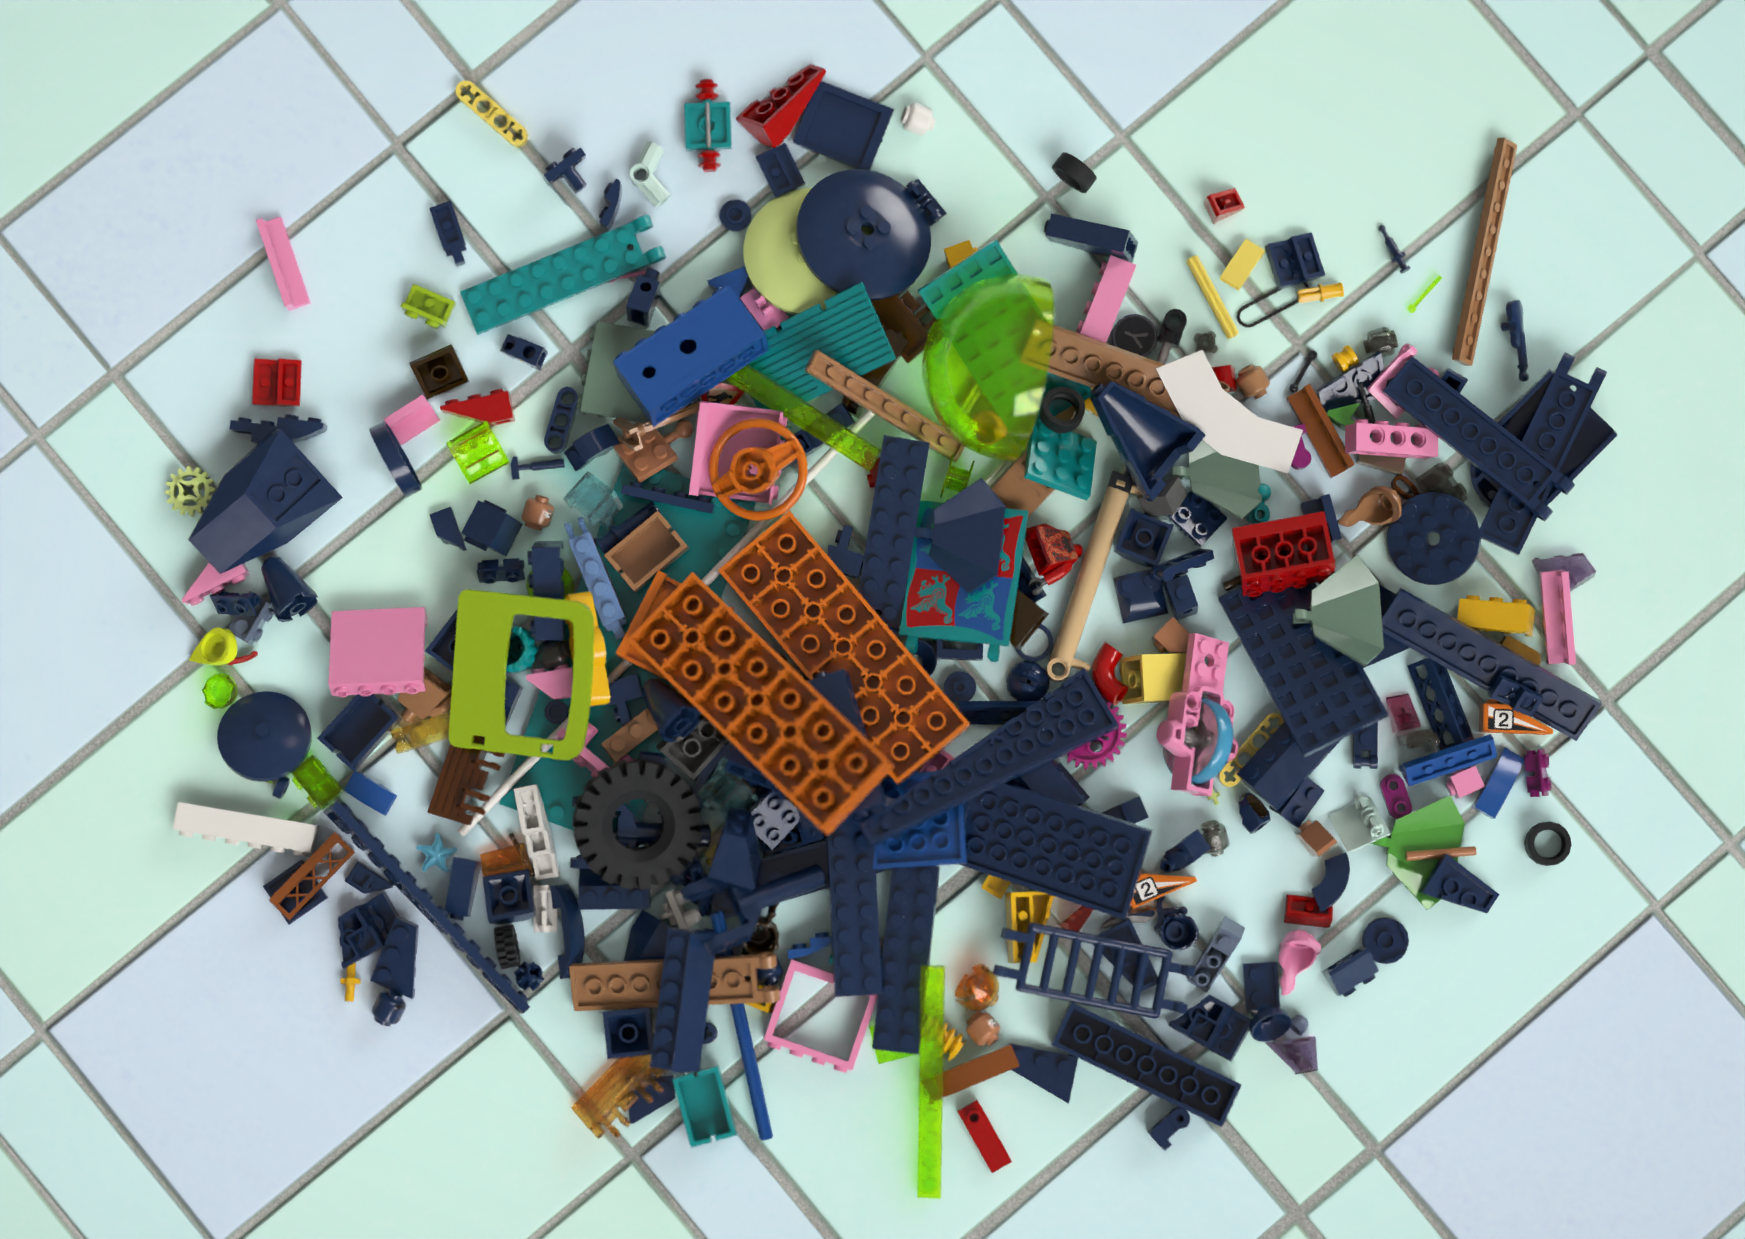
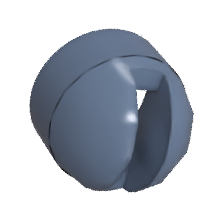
M1301 1015L1291 1018L1290 1028L1297 1035L1301 1036L1308 1028L1309 1022L1307 1018Z

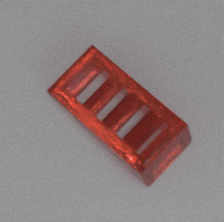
M1081 906L1063 921L1059 927L1079 932L1094 909Z

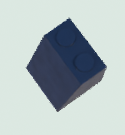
M729 806L715 848L708 877L754 890L761 858L753 814L743 808Z

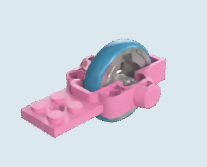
M1189 633L1182 692H1174L1171 695L1167 720L1159 725L1157 740L1163 746L1164 760L1172 774L1171 790L1190 793L1193 796H1212L1214 777L1223 769L1226 762L1233 760L1238 753V742L1233 737L1234 706L1230 701L1225 700L1223 695L1229 642L1197 633ZM1205 656L1208 658V665L1205 664ZM1202 694L1207 695L1208 699L1202 698Z

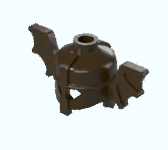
M779 903L768 907L766 917L759 916L755 926L757 930L753 931L750 941L743 943L747 951L743 955H758L763 952H773L779 949V932L776 924L771 921L776 916L775 911Z

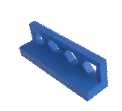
M1489 734L1404 762L1399 766L1400 772L1408 786H1412L1497 758L1494 738Z

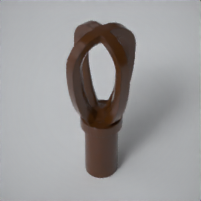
M1397 475L1391 481L1392 489L1408 500L1414 496L1400 489L1396 484L1397 480L1403 481L1411 489L1414 496L1420 494L1415 485L1403 475Z

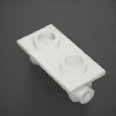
M551 885L534 886V904L536 909L534 932H558L557 909H553Z

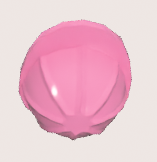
M1305 930L1289 932L1279 945L1278 958L1283 968V975L1280 980L1281 994L1283 996L1290 994L1294 990L1297 974L1308 969L1314 963L1316 956L1321 952V945L1313 935Z

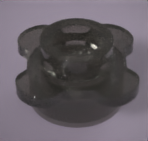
M1212 331L1203 334L1196 333L1193 337L1197 347L1195 352L1203 350L1204 353L1210 352L1215 354L1218 350V347L1215 345L1216 334Z

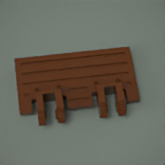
M906 290L886 299L871 300L885 334L889 329L893 331L898 330L909 341L906 350L902 354L903 359L907 363L913 361L944 334L938 326L929 332L938 324L935 317L926 325L922 322L921 319L931 312L927 305L916 315L914 314L921 305L909 291L901 297L900 295Z
M474 735L473 743L484 744L485 737ZM450 744L427 813L471 826L474 816L466 814L467 811L483 816L486 812L481 807L469 805L471 798L474 797L484 802H489L490 796L474 791V789L483 791L489 774L488 771L481 770V768L485 767L499 771L501 767L497 763L485 761L486 753L493 754L496 757H504L505 753L459 748Z

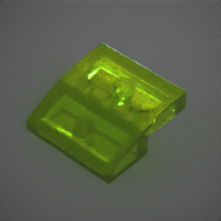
M487 421L446 442L469 484L510 463Z

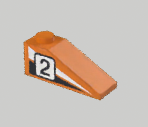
M1487 699L1486 703L1479 705V732L1553 734L1552 728L1528 715L1513 710L1507 704H1500V701Z
M1140 874L1130 907L1134 909L1195 883L1197 879L1196 877Z

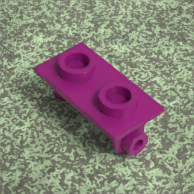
M1542 749L1538 750L1537 755L1535 750L1526 751L1524 756L1526 772H1535V776H1526L1527 793H1530V797H1540L1539 792H1541L1542 796H1549L1548 791H1551L1552 784L1550 777H1547L1546 770L1550 765L1548 754H1545V750Z

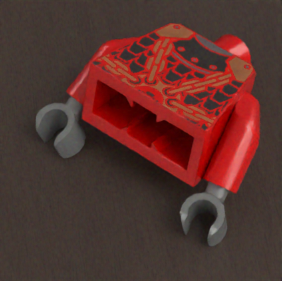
M1047 523L1026 528V543L1039 576H1044L1042 579L1036 577L1031 579L1029 587L1034 584L1039 586V588L1033 590V595H1039L1044 585L1048 584L1049 586L1065 577L1072 570V565L1083 553L1082 546L1080 544H1073L1070 534L1066 530L1056 529Z

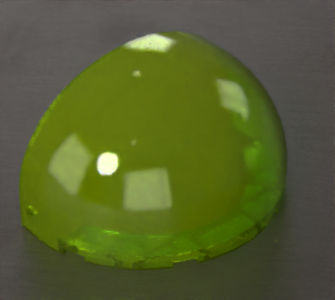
M1005 274L1004 276L988 278L964 289L946 305L937 321L933 323L927 337L922 360V379L930 407L944 430L959 444L977 454L992 459L1015 462L1021 456L1030 438L1042 400L1053 339L1054 295L1051 284L1046 279L1022 274Z

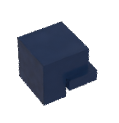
M478 500L461 533L466 536L465 542L485 552L489 548L506 557L523 524L506 514L507 510L487 500H484V502Z

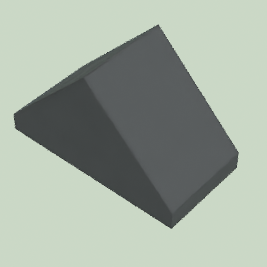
M1178 475L1165 481L1167 485L1154 501H1146L1141 494L1137 496L1144 514L1148 516L1175 514L1187 496Z

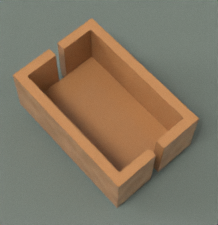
M656 511L604 555L619 574L622 573V578L635 593L652 581L658 570L664 571L689 550L687 544L675 530L672 531V527L659 511Z

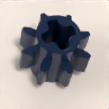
M524 961L514 972L516 984L524 991L529 987L534 991L544 980L542 968L534 961L529 965Z

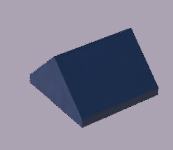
M650 1007L603 1012L607 1059L652 1055L654 1028Z

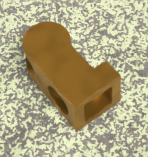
M1509 635L1503 636L1500 642L1501 645L1540 665L1541 656L1536 650Z

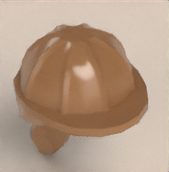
M1375 486L1361 496L1356 508L1346 511L1337 522L1346 527L1353 526L1359 521H1365L1372 525L1392 523L1401 517V497L1396 490L1387 486Z

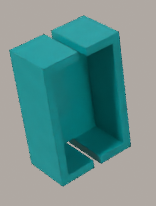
M719 1065L697 1072L698 1076H695V1072L672 1079L691 1148L711 1143L713 1135H715L716 1141L737 1135L736 1125Z

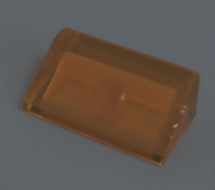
M525 843L480 854L484 877L525 869L531 870V863Z

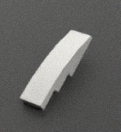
M538 785L514 789L522 835H525L528 855L529 858H532L536 881L561 876L549 822Z

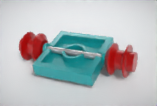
M702 79L695 87L700 89V93L696 95V98L703 101V103L684 104L686 151L704 150L698 154V157L702 159V163L698 167L703 168V172H715L716 168L721 167V164L716 162V158L720 157L721 154L714 150L732 149L730 102H712L718 97V94L714 93V88H717L718 84L713 83L712 79Z

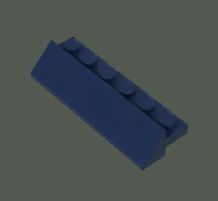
M668 928L650 1067L671 1070V1073L700 1071L715 954L710 955L705 944L712 940L718 934L717 932Z

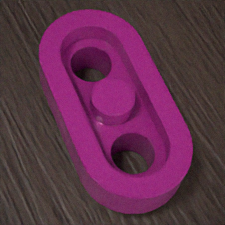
M1389 774L1383 777L1380 782V790L1390 816L1394 819H1399L1412 812V804L1403 779L1396 774ZM1391 781H1394L1397 784L1395 790H1391L1389 788V783ZM1399 803L1404 805L1403 812L1397 810Z

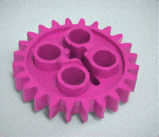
M1107 702L1106 705L1119 724L1118 729L1104 735L1109 738L1107 741L1100 737L1065 754L1068 755V764L1075 760V768L1080 763H1084L1085 770H1087L1089 764H1092L1094 770H1096L1097 763L1100 762L1103 767H1106V759L1114 762L1112 754H1121L1117 747L1125 746V743L1120 739L1127 738V734L1121 732L1127 725L1119 723L1124 719V716H1116L1119 708L1111 709L1110 702ZM1093 742H1099L1103 748L1099 752H1093L1089 746Z

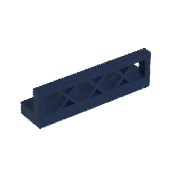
M1429 658L1407 665L1440 751L1474 740L1447 668ZM1423 664L1427 671L1425 679L1419 676L1416 667ZM1428 687L1433 689L1436 694L1434 701L1430 700L1426 695ZM1436 708L1442 711L1444 715L1442 723L1435 718ZM1444 731L1451 733L1454 743L1445 744L1443 738Z

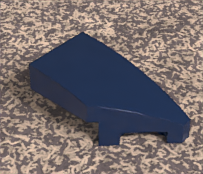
M452 507L429 514L435 533L444 544L454 545L462 551L467 550Z

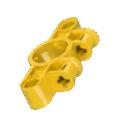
M590 591L566 594L565 600L584 603L590 608L594 617V666L590 706L609 704L610 690L605 668L606 648L602 632L598 627L593 596ZM565 619V624H568L570 633L568 641L574 668L573 624L570 620Z

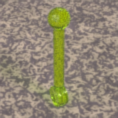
M1440 275L1413 304L1408 305L1407 309L1410 313L1416 311L1419 303L1442 279Z

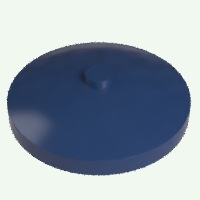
M271 691L252 693L236 701L223 715L217 731L218 748L226 765L237 775L259 782L277 780L296 770L305 760L312 742L311 724L304 709L289 696Z

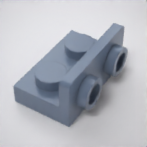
M260 597V603L254 607L256 616L235 615L228 627L234 636L250 645L260 640L263 634L262 627L274 615L271 602Z

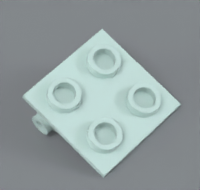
M1363 794L1355 797V804L1328 816L1348 853L1391 834L1371 797L1367 798Z

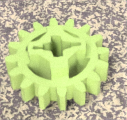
M187 466L186 472L179 468V475L171 474L170 476L173 481L166 482L170 490L164 491V494L171 496L167 503H174L172 509L174 511L180 509V514L183 516L186 515L187 511L191 517H194L195 511L202 515V508L207 506L212 497L211 493H214L216 490L210 486L214 483V480L207 479L209 473L206 471L201 474L199 467H196L194 472L190 466ZM186 477H196L191 481L184 480ZM184 485L192 488L197 498L193 495H189V492L184 487ZM177 486L179 487V495H178V496H176V488H177ZM205 486V495L203 497L202 488ZM190 502L198 503L194 506H185L188 505Z

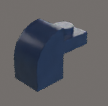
M608 423L589 431L572 443L573 445L564 454L576 472L583 469L595 458L609 453L620 442Z
M844 525L843 530L838 529L835 543H838V547L828 545V556L845 576L858 579L864 555L847 550L853 527Z
M638 673L616 680L609 688L610 703L606 705L616 704L617 708L613 709L617 722L621 721L622 726H625L632 720L627 701L643 696Z

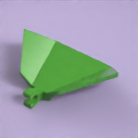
M1449 795L1396 819L1389 838L1384 837L1370 844L1387 847L1386 866L1421 905L1428 910L1441 899L1419 893V890L1440 858L1406 861L1405 852L1458 848L1461 846L1465 822ZM1451 857L1455 861H1458V857Z

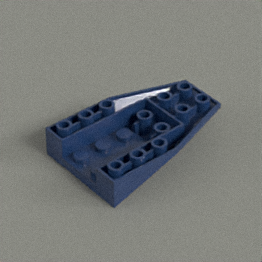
M275 428L223 475L188 540L221 574L289 543L343 497L281 429Z

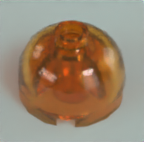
M977 964L971 968L974 972L970 977L968 974L963 976L954 995L958 998L955 999L958 1004L971 1011H981L992 1007L999 998L1000 983L997 976L985 964Z

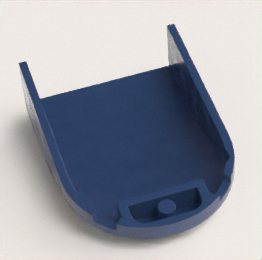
M1550 368L1497 422L1520 441H1522L1554 375ZM1591 407L1559 471L1571 481L1618 436L1617 432ZM1471 464L1470 472L1473 487L1480 499L1490 507L1500 486ZM1554 485L1544 502L1546 505L1551 503L1561 493Z

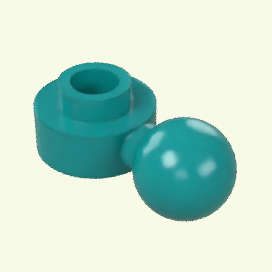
M1260 484L1258 492L1262 496V502L1246 516V520L1251 525L1268 522L1270 518V510L1265 505V501L1271 496V489L1267 484ZM1258 510L1262 512L1261 518L1257 517Z

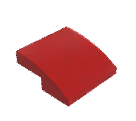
M254 358L252 405L300 406L302 360Z

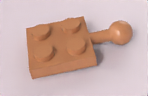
M687 420L679 421L676 424L675 430L662 437L657 429H654L640 437L643 449L633 451L620 443L614 446V451L638 483H641L678 460L677 454L669 444L678 438H689L693 433V425Z

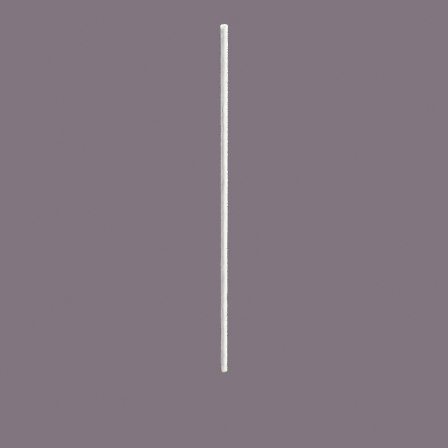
M867 410L808 470L806 485L875 416L874 413ZM796 483L771 509L778 507L789 498ZM773 519L758 521L701 581L709 586L720 575L718 569L749 545ZM623 660L607 676L609 687L632 663ZM569 716L547 739H553L561 728L566 731ZM542 744V751L547 752L553 745ZM529 756L490 796L489 802L486 801L480 806L486 810L485 815L541 757ZM474 813L471 826L463 824L457 831L464 837L484 817L483 815Z

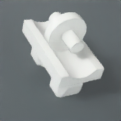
M675 889L666 892L665 894L669 902L663 904L666 913L660 916L661 920L668 918L671 926L678 924L680 929L689 930L694 928L693 925L702 920L698 909L687 912L684 903L689 901L683 899L681 890Z

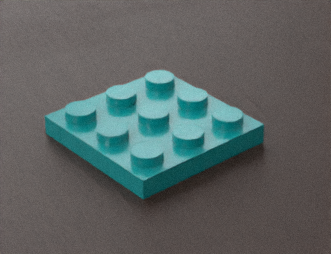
M1034 418L1030 427L1024 478L1087 501L1091 496L1097 441L1072 431L1056 433L1048 429L1042 423V420Z

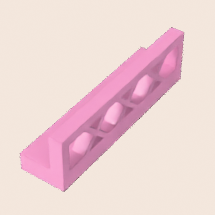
M280 216L269 221H265L263 218L257 219L256 223L284 306L291 311L311 304L283 218Z
M1565 570L1539 572L1547 664H1576L1569 572Z

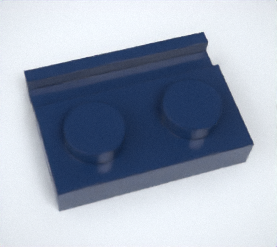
M786 143L755 156L775 198L805 185V181Z
M1277 962L1242 964L1245 1010H1258L1264 1006L1280 1008Z

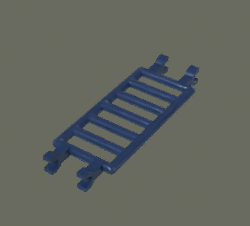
M1034 922L1028 925L1027 933L1002 927L1000 937L1007 940L1024 942V948L1019 969L994 964L993 974L999 977L1016 979L1015 988L1019 992L1154 1019L1160 1016L1161 1009L1186 1014L1187 1004L1163 998L1169 972L1194 977L1195 967L1171 962L1173 955L1170 950ZM1036 933L1050 935L1039 986L1026 984ZM1059 937L1072 940L1062 991L1048 988ZM1081 942L1095 944L1084 995L1071 993ZM1104 946L1117 949L1107 1000L1093 997ZM1126 951L1140 953L1129 1004L1116 1002ZM1149 955L1162 958L1152 1009L1138 1006Z

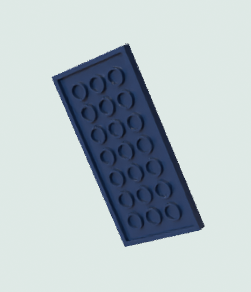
M1008 782L964 803L967 864L959 865L1126 920L1153 830Z

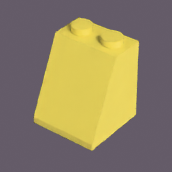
M1187 653L1141 654L1121 658L1119 661L1120 680L1128 687V691L1122 700V705L1169 702L1174 692H1182Z

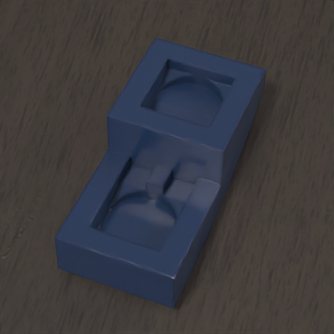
M1498 675L1487 693L1490 698L1508 704L1513 710L1531 717L1543 700V696L1502 675Z

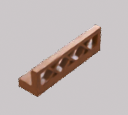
M1310 384L1286 398L1299 423L1305 424L1306 435L1330 478L1341 474L1355 465L1350 455L1345 453V446Z
M334 832L269 899V902L290 921L355 852ZM337 844L341 845L348 852L342 860L331 859V850ZM329 853V860H323ZM319 863H329V873L324 877H315V867ZM332 863H338V864L332 869ZM312 871L313 877H306ZM302 880H313V890L309 894H299L298 884ZM315 880H321V881L315 886ZM296 887V894H290ZM286 897H296V907L288 913L280 903ZM299 897H305V898L299 903Z

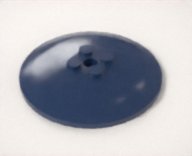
M850 169L825 177L806 195L797 216L796 238L804 262L816 278L837 293L861 282L864 284L870 300L886 299L903 292L920 276L927 264L931 250L930 225L923 208H920V203H916L917 199L911 192L908 193V189L895 179L876 171ZM861 226L870 227L872 230V234H864L861 230Z

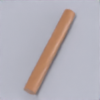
M1475 846L1405 852L1406 861L1438 859L1443 854H1447L1450 857L1475 856L1477 851Z

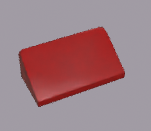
M1286 895L1284 923L1324 928L1331 926L1333 905L1320 912L1314 897Z

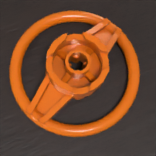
M752 418L732 425L718 438L710 455L709 478L715 495L729 511L745 519L762 521L784 514L799 500L807 481L808 466L802 445L789 429L772 420ZM749 428H766L777 432L788 441L767 449L765 447H748L738 451L732 458L730 470L719 479L718 462L721 451L729 439L738 432ZM797 459L798 479L796 486L789 498L778 507L767 511H751L738 506L729 498L742 491L751 494L767 491L779 478V471ZM751 465L757 467V475L750 473Z

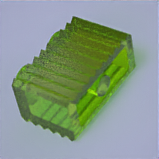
M315 755L310 756L292 772L294 776L292 779L293 783L299 790L305 789L309 794L306 798L314 808L318 806L320 809H324L345 792Z

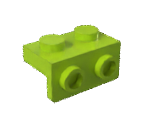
M413 284L405 303L402 302L400 307L405 311L404 315L415 320L418 317L425 319V324L438 329L439 326L446 327L456 302Z

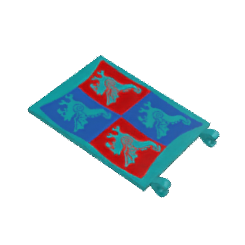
M920 501L916 527L934 529V509L943 503ZM1005 509L1004 537L998 575L971 593H967L928 556L932 540L918 539L914 536L899 632L900 636H908L905 648L910 653H917L919 637L989 645L987 652L989 661H999L1000 646L1009 647L1028 510Z

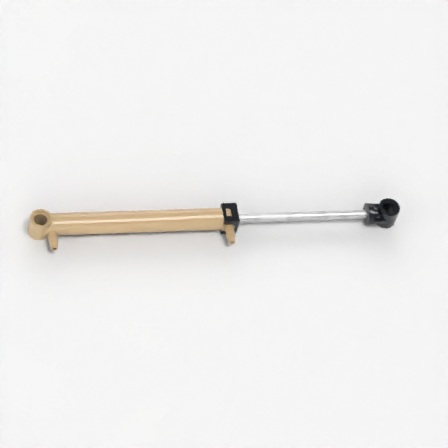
M1180 309L1168 311L1163 319L1157 341L1162 344L1157 362L1166 364L1171 347L1178 348L1187 324L1186 314ZM1169 318H1178L1181 323L1180 326L1172 327L1169 324ZM1122 463L1120 472L1112 471L1046 666V673L1050 680L1054 682L1063 681L1070 673L1071 667L1079 670L1085 668L1086 671H1090L1091 668L1090 664L1074 657L1130 493L1141 494L1135 484H1133L1131 476H1128L1129 472L1124 463ZM1056 663L1064 667V673L1061 676H1056L1052 673V666Z

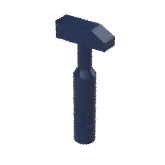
M516 456L513 457L510 463L512 480L520 479V470L537 471L565 468L564 458L534 461L530 464L518 465V457Z

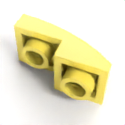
M1245 239L1220 276V280L1239 291L1264 255L1265 250Z

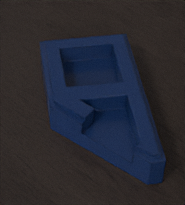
M358 861L345 879V882L363 894L390 889L394 886Z

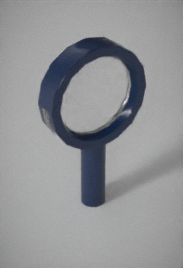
M1041 624L1021 650L1015 648L1016 653L1026 661L1037 662L1043 660L1049 655L1053 647L1052 634L1046 626Z

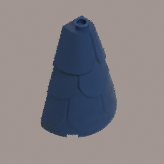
M1112 381L1103 385L1099 383L1091 390L1092 396L1090 399L1107 436L1111 437L1120 459L1125 464L1138 491L1146 501H1154L1167 485L1162 478L1181 455L1193 452L1206 435L1198 427L1146 401L1145 397Z

